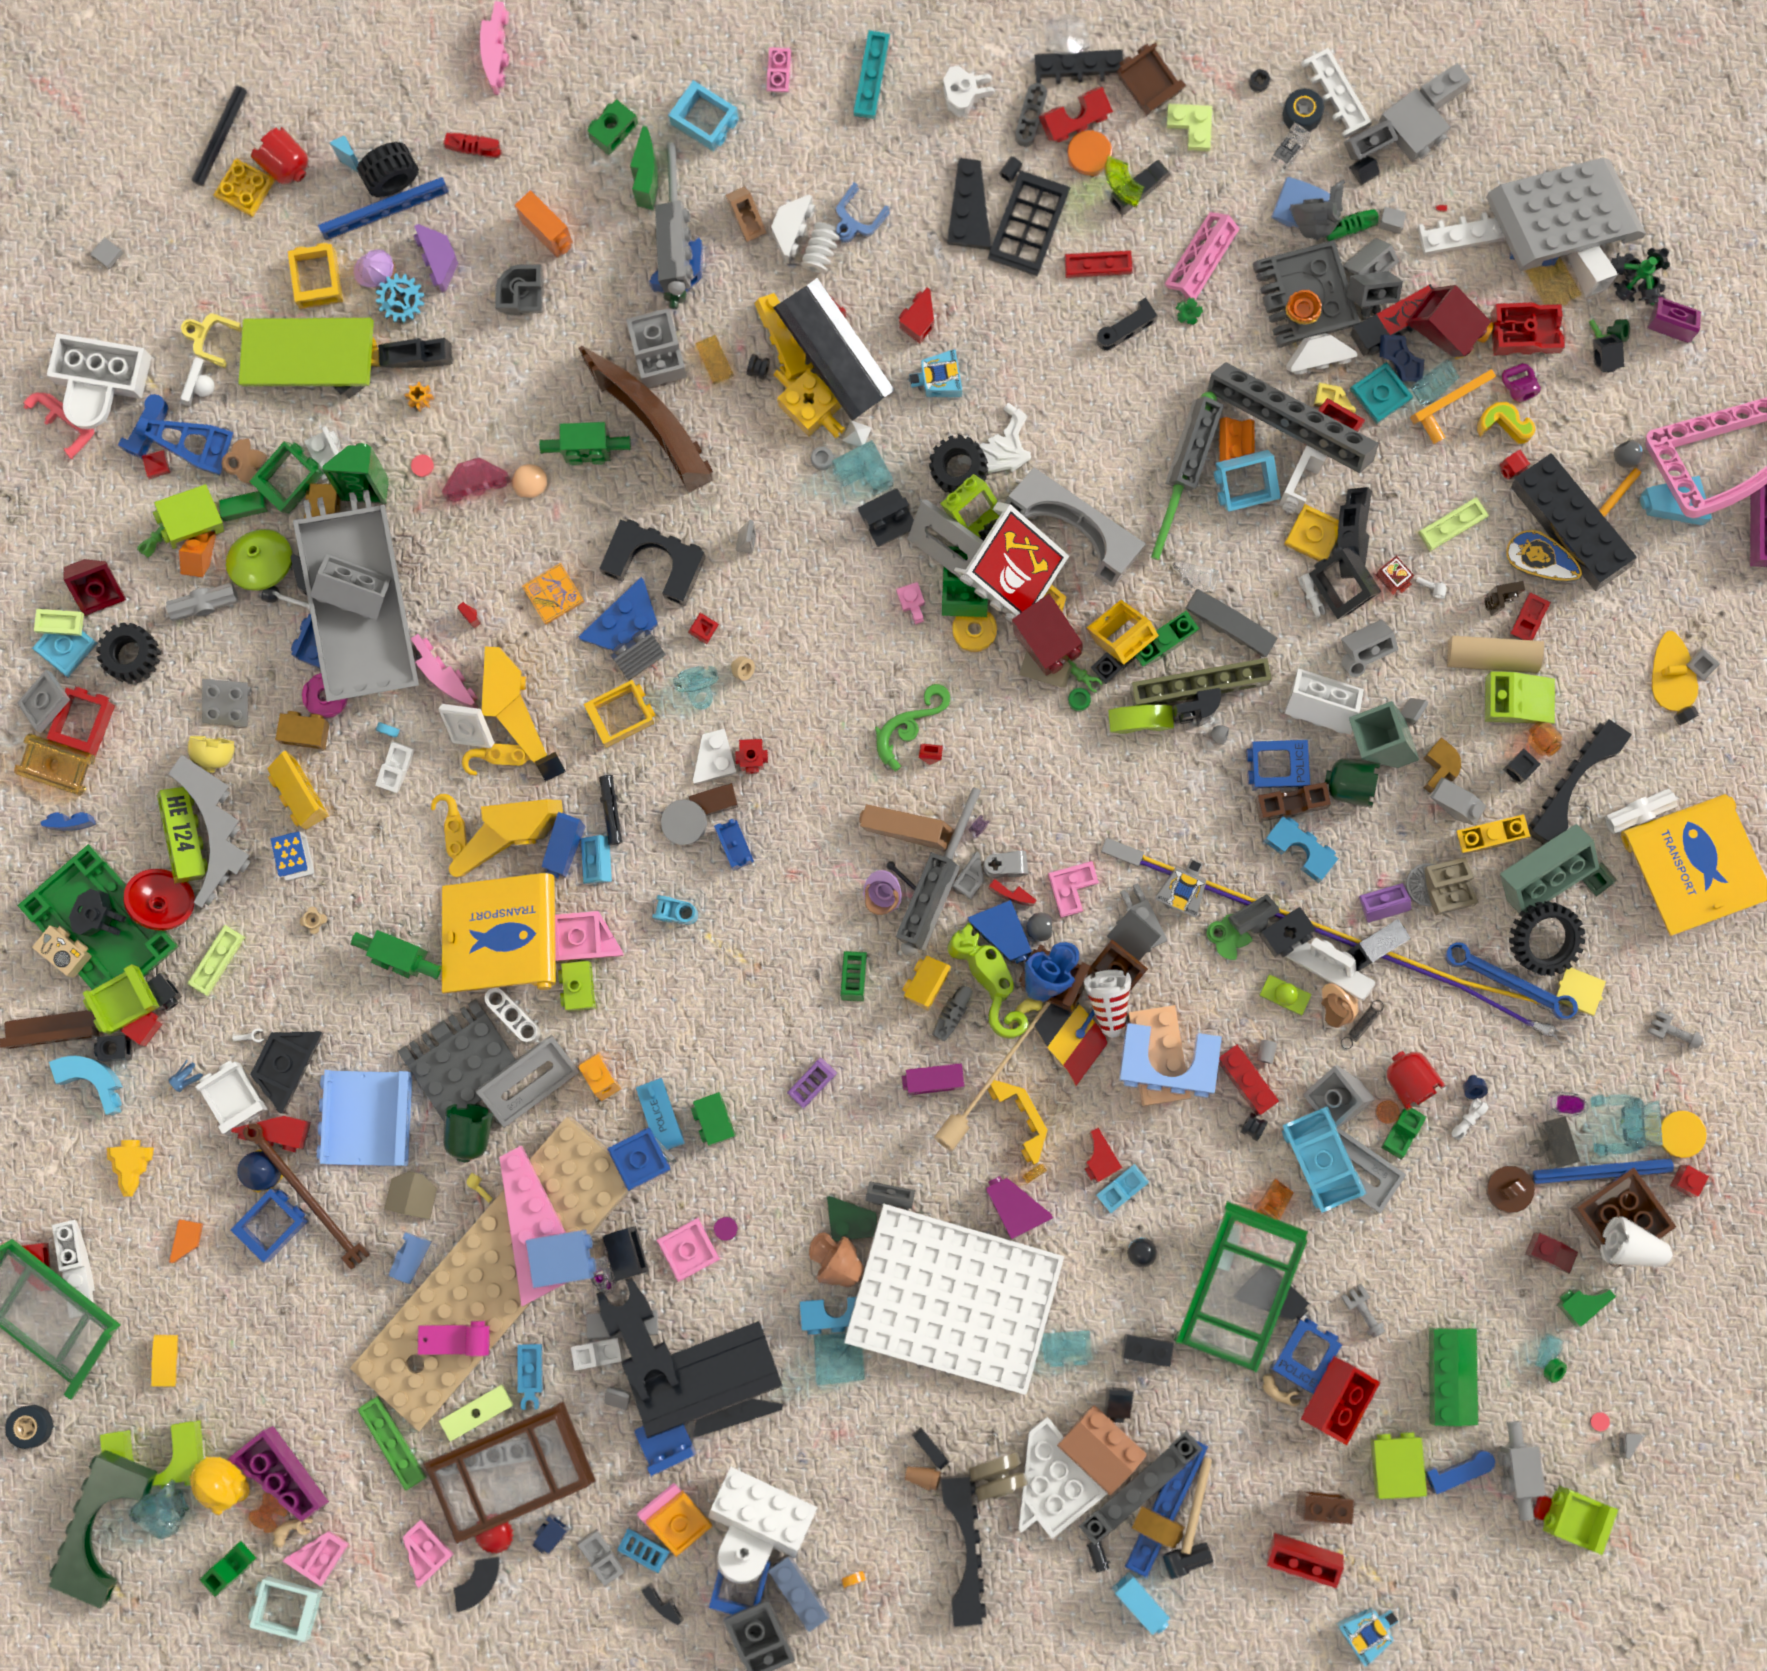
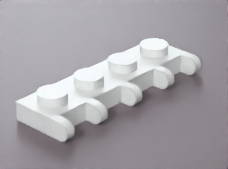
M1329 48L1301 62L1303 68L1310 65L1316 74L1310 80L1312 84L1320 82L1327 93L1322 97L1323 103L1331 100L1338 112L1332 116L1333 120L1342 119L1347 130L1342 132L1344 138L1371 125L1372 121Z
M1486 212L1481 213L1480 221L1466 223L1465 217L1462 216L1459 217V225L1444 227L1443 220L1437 221V229L1426 231L1423 224H1418L1423 255L1506 241L1496 218L1488 219Z

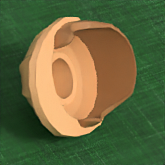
M1327 983L1322 988L1323 1000L1321 1002L1326 1009L1325 1021L1334 1028L1352 1023L1358 1013V999L1345 992L1336 984Z

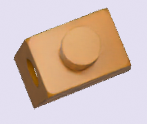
M600 1052L579 1063L578 1067L595 1096L601 1101L622 1090Z

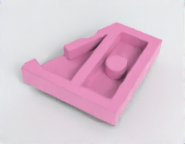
M423 1519L403 1536L405 1547L409 1553L410 1565L413 1567L416 1578L415 1583L420 1588L454 1554Z
M328 1531L286 1557L283 1562L319 1586H323L349 1543Z

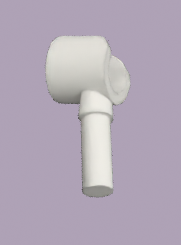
M1417 578L1416 582L1434 589L1433 597L1445 598L1447 589L1445 584L1431 583L1423 578Z
M257 1028L252 1033L232 1036V1040H253L256 1043H262L265 1039L256 1040L254 1036L257 1032L264 1031Z

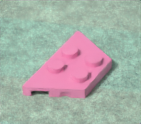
M599 911L555 915L556 962L624 956L622 949Z

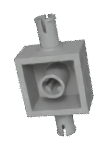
M1522 1421L1506 1422L1509 1444L1500 1445L1501 1451L1498 1452V1462L1500 1466H1503L1504 1476H1501L1503 1491L1506 1490V1494L1517 1499L1520 1521L1534 1520L1531 1498L1546 1496L1540 1448L1537 1445L1524 1442Z

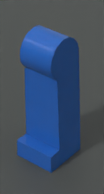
M157 394L148 396L144 402L145 409L140 417L164 421L169 409L168 404ZM136 424L129 439L127 440L122 437L118 446L123 451L142 459V456L147 454L153 441L147 437L135 434ZM148 425L147 432L151 430L150 425Z
M1478 1450L1473 1453L1471 1458L1441 1471H1437L1433 1466L1426 1468L1425 1475L1433 1493L1439 1494L1492 1471L1495 1467V1458L1487 1451Z

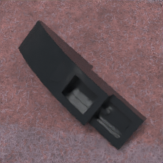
M1369 487L1347 489L1345 505H1340L1338 523V547L1343 546V548L1353 546L1364 565L1366 564L1370 537L1366 532L1372 490ZM1343 559L1339 561L1341 577L1343 579L1354 578Z

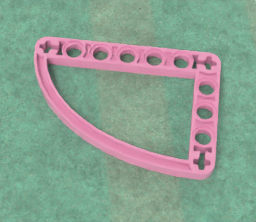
M1767 397L1653 429L1647 433L1646 448L1685 516L1698 518L1716 512L1748 497L1767 484L1766 466L1743 483L1723 493L1703 499L1674 448L1767 421V413H1762L1758 410L1760 407L1767 408ZM1743 413L1746 414L1748 418L1740 419L1736 415ZM1721 419L1726 421L1727 424L1718 425L1715 421ZM1703 426L1705 430L1696 431L1693 427ZM1681 432L1684 436L1675 437L1672 433ZM1662 454H1668L1672 458L1669 460L1661 459L1659 456ZM1676 470L1680 472L1681 475L1672 476L1668 472ZM1687 487L1690 491L1682 493L1678 488Z

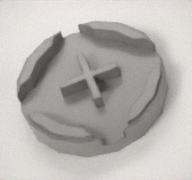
M685 799L676 800L668 805L663 812L661 819L662 831L666 838L675 844L691 845L697 842L706 831V814L696 802Z

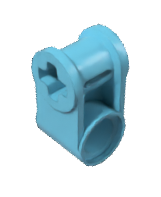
M657 895L658 903L656 912L652 915L653 919L684 925H691L697 921L698 910L691 903ZM685 908L692 909V915L688 919L681 917V913Z

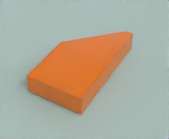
M178 1220L169 1260L170 1263L177 1262L180 1258L199 1247L203 1223Z

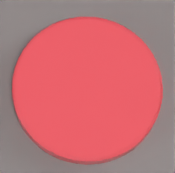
M418 455L411 462V469L417 476L425 477L433 471V461L427 455Z

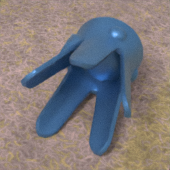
M186 1060L178 1072L168 1078L171 1084L168 1090L174 1088L180 1093L188 1085L200 1080L203 1074L199 1073L184 1080L195 1067V1063H190L182 1070L188 1061Z

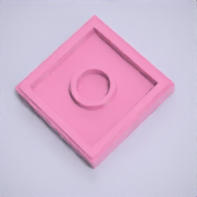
M699 1218L657 1240L678 1282L720 1260Z

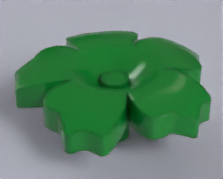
M1189 297L1187 304L1185 301L1178 302L1176 309L1179 311L1177 313V320L1180 323L1186 321L1187 324L1194 325L1197 323L1196 317H1200L1203 313L1202 306H1197V301L1194 298Z

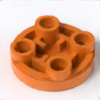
M1082 131L1076 134L1069 143L1067 152L1068 163L1081 174L1092 177L1098 176L1100 172L1107 168L1111 161V143L1105 135L1098 131Z

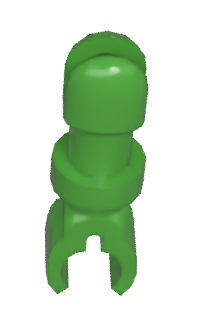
M162 523L159 524L160 527L155 532L152 531L151 537L143 541L137 548L147 558L154 553L156 544L163 541L161 531L164 528Z
M1069 660L1068 662L1072 665L1070 674L1077 677L1076 680L1078 682H1084L1090 691L1097 693V690L1091 687L1090 681L1093 683L1098 682L1101 686L1103 685L1102 681L1088 675L1087 670H1081L1073 661Z

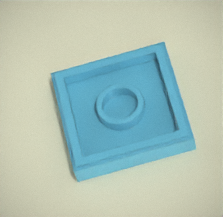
M83 631L81 636L44 634L32 649L62 674L69 677L97 645V642Z

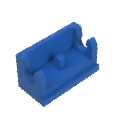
M730 819L728 820L729 822L725 824L719 823L714 825L731 868L735 871L754 863V860L737 820Z

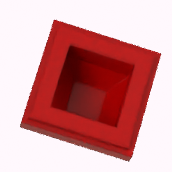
M922 743L920 744L919 758L928 765L942 760L943 746Z

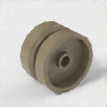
M1018 1452L968 1469L972 1481H988V1483L980 1485L975 1489L979 1502L992 1497L996 1499L1014 1493L1015 1489L1028 1485L1025 1473L1018 1472L1009 1475L1010 1470L1018 1468L1021 1464Z

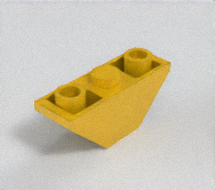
M1524 814L1456 831L1462 853L1479 852L1530 837Z

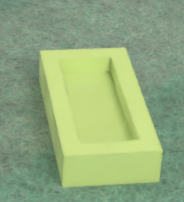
M36 609L34 632L81 636L84 614L76 611Z

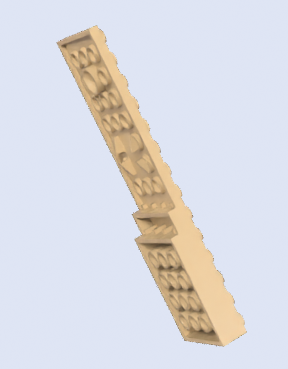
M572 1116L566 1117L530 1159L566 1233L586 1229L587 1234L592 1236L629 1193L607 1147ZM504 1190L350 1367L357 1376L418 1431H421L485 1357L466 1356L465 1354L420 1355L424 1359V1368L421 1372H414L409 1368L408 1361L412 1355H418V1325H471V1321H485V1325L490 1326V1351L532 1303L521 1306Z

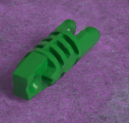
M1376 209L1343 216L1333 232L1326 236L1327 241L1341 239L1347 235L1350 236L1379 223L1378 212Z

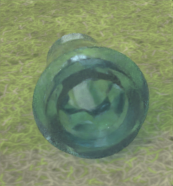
M1548 1333L1545 1334L1544 1338L1541 1337L1535 1365L1545 1369L1546 1365L1551 1360L1557 1358L1564 1347L1562 1345L1564 1341Z

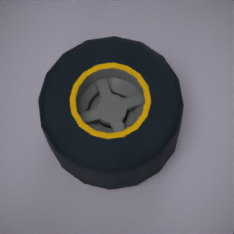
M1303 88L1292 92L1286 99L1283 107L1282 117L1285 125L1293 132L1301 134L1309 133L1316 129L1321 122L1324 112L1323 99L1311 89Z

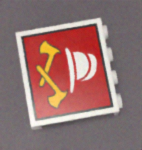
M997 502L993 510L1000 517L966 570L955 568L954 571L961 576L959 579L969 586L972 585L976 589L975 593L989 599L991 601L990 605L998 611H1003L1006 614L1005 618L1012 622L1013 618L1044 597L1069 555L1011 504Z

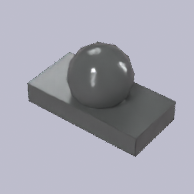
M1266 894L1229 916L1228 920L1240 935L1247 931L1258 934L1267 928L1268 919L1279 913L1280 910L1278 905Z

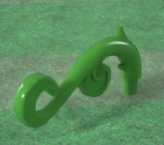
M933 684L924 693V702L927 706L931 705L930 698L933 695H939L942 698V703L938 707L904 712L890 719L881 730L875 727L878 755L885 765H889L895 772L902 766L892 753L894 746H889L890 735L896 727L905 724L907 726L906 730L898 729L899 738L906 742L914 740L919 732L918 724L914 719L938 714L949 706L951 701L950 693L944 686Z

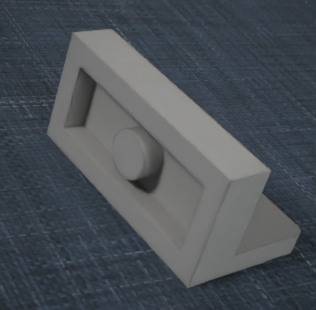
M1375 238L1343 266L1345 270L1355 275L1389 271L1399 262V259L1392 244Z

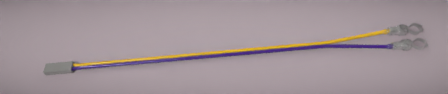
M1106 838L1101 853L1137 867L1144 865L1167 875H1170L1174 870L1172 866L1146 857L1143 851ZM1206 880L1204 889L1244 905H1249L1257 900ZM1279 908L1280 912L1274 916L1282 919L1290 912ZM1311 921L1316 929L1314 932L1352 947L1362 941ZM1389 952L1381 957L1460 988L1525 1023L1526 1026L1540 1032L1541 1035L1545 1037L1555 1036L1556 1041L1559 1043L1565 1042L1558 1040L1557 1035H1554L1555 1031L1565 1030L1568 1036L1571 1037L1566 1029L1556 1030V1027L1552 1024L1542 1023L1537 1020H1527L1466 986L1534 1002L1539 1008L1547 1010L1550 1014L1554 1015L1551 1008L1524 995L1465 981L1393 952ZM1559 1003V1010L1562 1012V1010L1566 1009Z

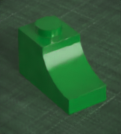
M1568 1289L1559 1297L1561 1301L1556 1305L1575 1327H1582L1616 1296L1610 1289H1603L1593 1295H1585L1580 1290L1574 1289L1571 1291V1289Z

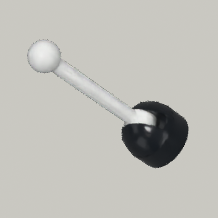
M276 586L262 591V601L274 603L281 599L307 607L310 611L309 603L281 595L280 590Z

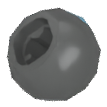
M1633 439L1620 444L1614 450V459L1623 468L1636 466L1643 456L1641 445Z
M1043 912L1033 914L1026 926L1029 936L1040 942L1050 939L1052 937V917Z

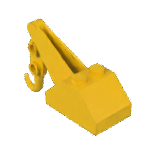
M485 646L482 713L483 716H496L519 745L494 744L492 748L470 749L462 757V767L469 775H477V772L471 770L468 764L469 760L473 757L481 758L492 764L519 766L525 764L528 760H532L535 763V761L547 756L521 696V690H526V676H522V671L500 647Z
M439 794L431 802L432 811L435 810L436 804L439 801L443 800L448 804V813L444 822L446 852L453 859L449 866V872L454 877L465 876L514 843L515 845L536 844L537 839H544L552 829L558 812L563 813L562 800L553 799L481 806L482 821L485 823L467 844L465 822L457 809L455 799L448 794Z

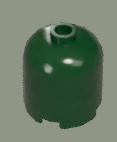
M1349 758L1337 760L1332 770H1327L1325 782L1329 784L1330 796L1340 802L1372 808L1373 802L1369 801V797L1375 796L1378 774H1374L1375 768L1380 769V764Z
M457 1104L448 1106L445 1113L443 1146L446 1152L456 1158L457 1161L463 1163L481 1157L488 1147L493 1113H488V1108L474 1104H467V1108H457Z

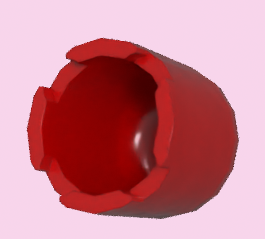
M276 127L260 139L263 144L259 149L253 148L251 158L276 182L286 185L295 181L300 182L306 176L305 171L309 163L308 155L283 127L280 130Z
M1404 1051L1399 1052L1391 1058L1393 1063L1386 1071L1387 1080L1406 1111L1412 1108L1411 1103L1415 1102L1419 1105L1437 1093L1435 1088L1438 1086L1441 1089L1446 1086L1428 1059L1420 1052H1410L1407 1054Z

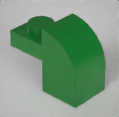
M240 1541L199 1580L214 1597H217L234 1583L257 1558Z

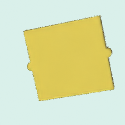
M1574 968L1566 969L1562 981L1558 983L1560 987L1556 996L1568 995L1573 997L1578 1004V1011L1594 1016L1599 1002L1603 999L1601 995L1606 981ZM1561 1000L1558 1002L1573 1008L1569 1001Z

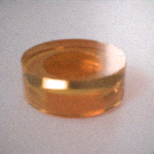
M1385 1100L1376 1106L1375 1115L1381 1123L1390 1124L1399 1118L1400 1109L1395 1102Z

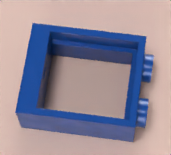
M269 1189L231 1229L263 1263H269L308 1222L304 1217L306 1213L298 1205L293 1206L287 1201L289 1196L281 1189L278 1191L276 1189ZM273 1199L295 1222L268 1249L246 1225Z
M767 1560L762 1571L753 1605L761 1602L772 1560ZM719 1569L709 1608L735 1614L751 1607L747 1604L719 1597L724 1579Z

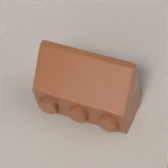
M1095 1405L1083 1413L1057 1445L1109 1495H1112L1147 1456L1135 1442Z

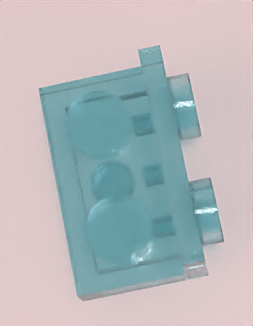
M1090 1330L1043 1333L1044 1362L1050 1363V1367H1062L1064 1362L1073 1361L1074 1366L1088 1365L1087 1360H1093Z

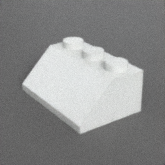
M1298 668L1287 701L1285 714L1295 719L1312 722L1316 726H1324L1338 733L1351 735L1353 730L1349 717L1360 713L1364 689Z

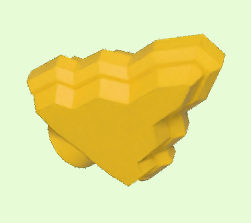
M121 1140L120 1146L106 1148L107 1160L111 1161L112 1171L118 1175V1186L123 1197H133L139 1186L140 1175L146 1172L148 1162L153 1159L154 1148L141 1147V1140Z

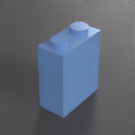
M586 1229L526 1240L533 1288L594 1277L593 1272H596L595 1259L591 1258L589 1250L592 1248V1238L590 1234H587Z

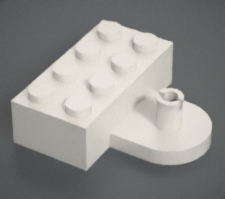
M56 333L47 377L56 385L67 386L63 401V411L67 419L79 428L92 429L100 426L107 419L114 394L142 399L151 356L141 347Z
M730 1467L708 1518L729 1527L717 1557L718 1567L723 1576L729 1581L738 1584L754 1581L762 1573L773 1548L795 1558L818 1507Z

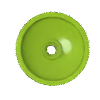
M269 529L250 531L239 537L230 547L226 556V571L231 580L243 589L251 591L268 589L279 583L289 572L292 565V548L287 539L276 531Z

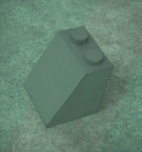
M1393 701L1349 717L1363 760L1394 768H1400L1419 760L1407 721Z

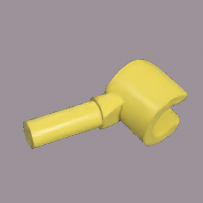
M471 1173L467 1179V1185L476 1190L489 1203L492 1198L479 1186L482 1178Z

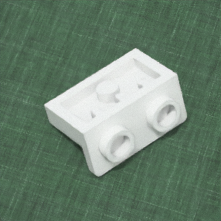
M326 426L322 428V433L304 441L311 457L319 463V469L322 472L323 465L340 452L336 445L340 441L335 431L330 432ZM323 474L322 480L324 482L329 481L326 475Z

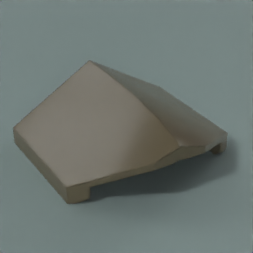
M407 1171L391 1179L384 1210L430 1220L438 1188L423 1174Z

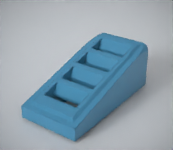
M630 1528L627 1529L617 1549L619 1552L656 1573L660 1572L670 1552L668 1548ZM631 1537L636 1538L631 1549H626ZM641 1541L644 1544L639 1554H636L634 1552ZM649 1546L652 1550L648 1558L645 1559L643 1555ZM655 1552H660L656 1563L651 1562Z

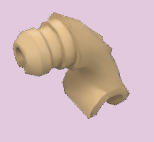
M1268 1373L1263 1376L1264 1383L1262 1388L1271 1398L1293 1407L1301 1403L1300 1399L1291 1397L1292 1395L1300 1394L1298 1388L1292 1387L1288 1392L1280 1391L1273 1374Z
M298 1518L285 1521L273 1531V1545L275 1547H283L285 1539L292 1529H296L299 1534L303 1535L311 1532L310 1529L304 1528L303 1523H312V1519L308 1518L302 1522Z

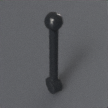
M889 861L886 864L887 869L893 870L915 891L916 886L895 867L893 861Z

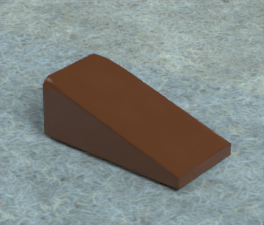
M732 783L688 796L689 801L696 802L704 810L706 816L738 808Z

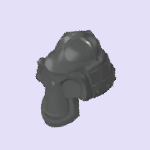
M1344 179L1331 187L1329 201H1324V198L1305 199L1303 203L1290 205L1289 210L1298 225L1300 233L1305 238L1319 240L1333 232L1342 220L1340 215L1341 211H1343Z

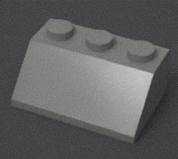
M326 554L317 573L310 597L315 598L321 603L338 606L341 610L352 611L364 618L376 620L392 577Z

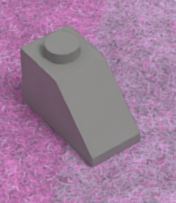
M1445 778L1440 779L1430 796L1455 820L1472 825L1477 824L1486 808V805L1474 794Z

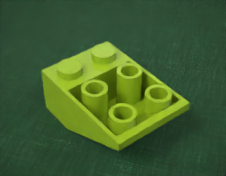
M1491 671L1485 677V722L1555 724V678L1516 672Z

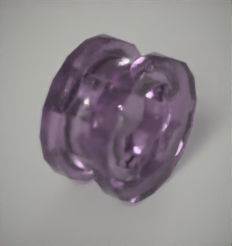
M980 815L968 830L975 832L977 838L990 824L989 820L985 821L983 819V815Z

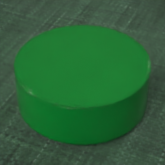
M1076 688L1070 692L1068 704L1072 710L1082 712L1089 707L1091 696L1086 689Z
M1555 1358L1546 1365L1543 1375L1551 1383H1556L1566 1374L1567 1365L1559 1358Z

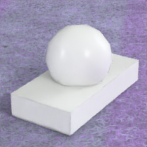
M194 358L180 397L183 405L190 407L194 394L206 397L214 391V381L207 375H201L204 369V361L202 359Z

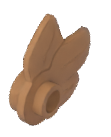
M249 439L236 441L232 446L231 452L227 453L222 459L223 469L228 474H236L238 479L244 483H250L249 481L257 473L256 469L262 466L267 459V455L263 452L250 449ZM236 459L238 462L237 467H231L229 461Z

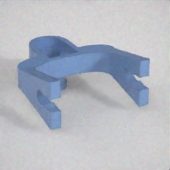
M855 182L852 183L836 207L837 214L842 220L837 225L836 234L840 237L839 240L844 243L850 242L858 232L864 236L873 235L890 215L889 207L885 205L871 225H864L853 219L846 212L845 206L859 191L858 185ZM844 228H847V229H848L847 232H845V233L842 232V233H841V230H842V229H844Z

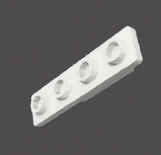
M1315 938L1311 944L1306 942L1303 945L1298 942L1292 946L1294 951L1285 956L1326 981L1336 984L1345 992L1361 1001L1366 999L1375 986V981L1356 971V960H1354L1352 955L1347 952L1338 951L1326 940L1321 941Z

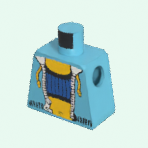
M955 349L923 359L921 361V372L909 374L911 388L924 386L926 397H962V384Z
M1368 1608L1336 1624L1361 1663L1366 1667L1393 1642L1394 1639L1388 1629L1399 1621L1391 1609L1379 1617L1373 1608Z

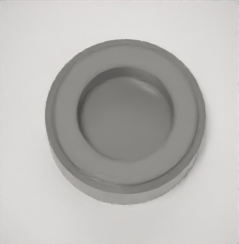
M823 446L814 449L811 453L812 465L818 470L829 469L833 464L831 450Z

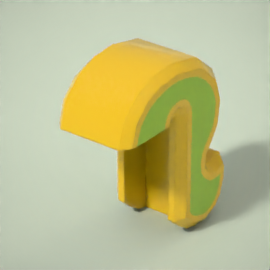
M1496 402L1489 406L1477 422V432L1480 437L1497 423L1517 444L1527 443L1536 430L1535 424L1530 418L1526 417L1524 421H1520L1518 410L1508 402Z

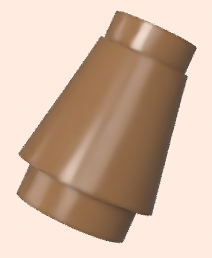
M908 1466L905 1480L928 1491H937L941 1480V1471L931 1467Z

